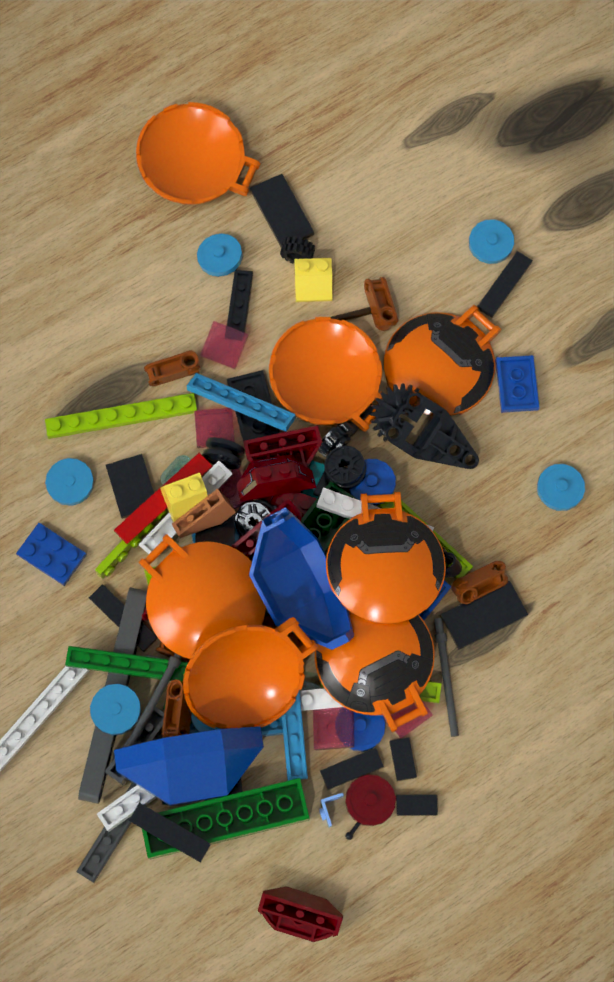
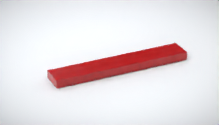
M199 452L163 486L200 473L202 477L212 468V465ZM159 488L114 529V532L126 545L167 509L161 489Z

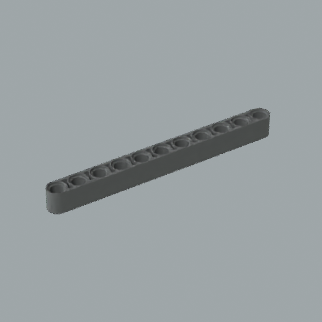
M129 588L113 652L136 655L138 644H136L138 633H141V622H144L142 614L146 608V590ZM108 672L105 686L111 684L128 686L130 675ZM96 726L80 785L78 800L99 804L107 776L105 770L110 763L116 735L104 733Z

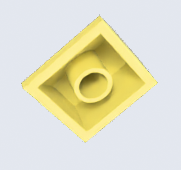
M331 258L294 259L296 302L332 301Z
M200 473L160 488L173 522L208 496Z

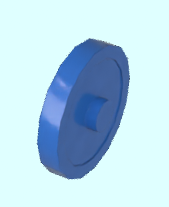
M378 459L364 460L367 469L365 478L360 485L349 489L351 495L360 500V494L367 493V495L393 494L396 487V477L392 468L386 462ZM381 502V503H368V504H371V505H374V506H378V505H381V504L386 503V502Z
M344 707L336 719V732L339 740L345 747L353 751L364 752L373 749L381 742L385 734V720L383 715L360 714Z

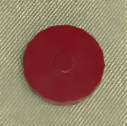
M369 774L361 776L351 783L346 792L345 804L347 811L352 819L361 825L372 827L380 825L390 818L395 809L396 796L388 781L380 776Z

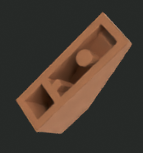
M217 488L173 522L172 526L178 536L182 538L222 524L235 514L236 510L227 497Z

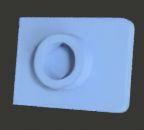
M343 793L321 799L320 801L322 808L319 809L322 821L326 820L329 828L332 827L325 803L343 798Z

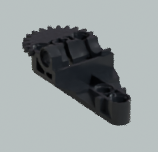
M404 383L398 389V386L394 384L393 391L386 387L387 394L382 391L380 392L382 399L375 397L378 405H371L376 411L370 412L371 416H375L370 422L377 423L373 430H380L377 436L383 435L384 442L388 440L415 459L465 469H474L478 466V455L447 410L419 393L420 389L412 390V385H409L406 389ZM412 396L417 397V400L414 404L409 403V400ZM425 409H427L433 415L412 445L405 440L414 426L399 416L402 413L417 423ZM396 428V433L393 436H389V430ZM453 445H456V451L454 453H450V448ZM468 455H472L471 461L465 463V458Z

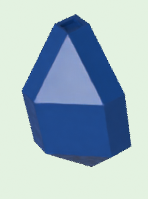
M285 507L262 520L249 576L276 626H280L289 618L294 617L310 640H314L317 644L333 650L349 642L354 637L349 611L341 604L331 590L326 573L327 556L317 537Z
M261 727L227 728L140 743L114 750L117 773L171 806L227 796L263 749L264 745Z

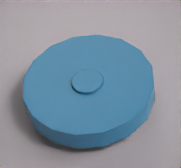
M495 219L484 220L478 223L472 229L469 236V249L479 261L487 264H497L506 260L514 246V235L511 229L503 222Z
M222 233L206 238L200 244L197 251L198 263L202 270L211 276L217 277L234 272L241 264L243 258L242 248L237 239Z
M67 458L59 460L51 466L46 475L45 484L49 495L54 501L61 505L73 506L82 503L89 497L93 490L94 478L92 471L86 463L78 459Z
M554 464L547 467L541 473L537 482L539 498L548 508L556 511H567L576 507L582 500L585 492V482L581 474L575 468L566 464Z
M121 684L107 685L100 689L92 699L90 705L91 718L95 726L102 732L110 735H121L132 730L138 723L141 715V703L136 693L128 686Z

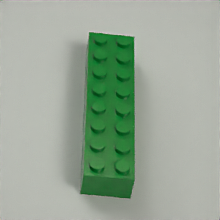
M300 778L158 812L211 845L310 820ZM142 829L148 859L151 860L181 852Z

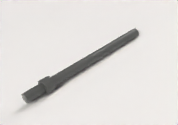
M442 618L434 619L436 628L435 642L438 643L450 734L451 737L459 736L445 643L447 642V636L444 633Z
M175 653L174 656L170 657L167 663L169 665L125 747L137 743L175 669L179 668L182 656Z

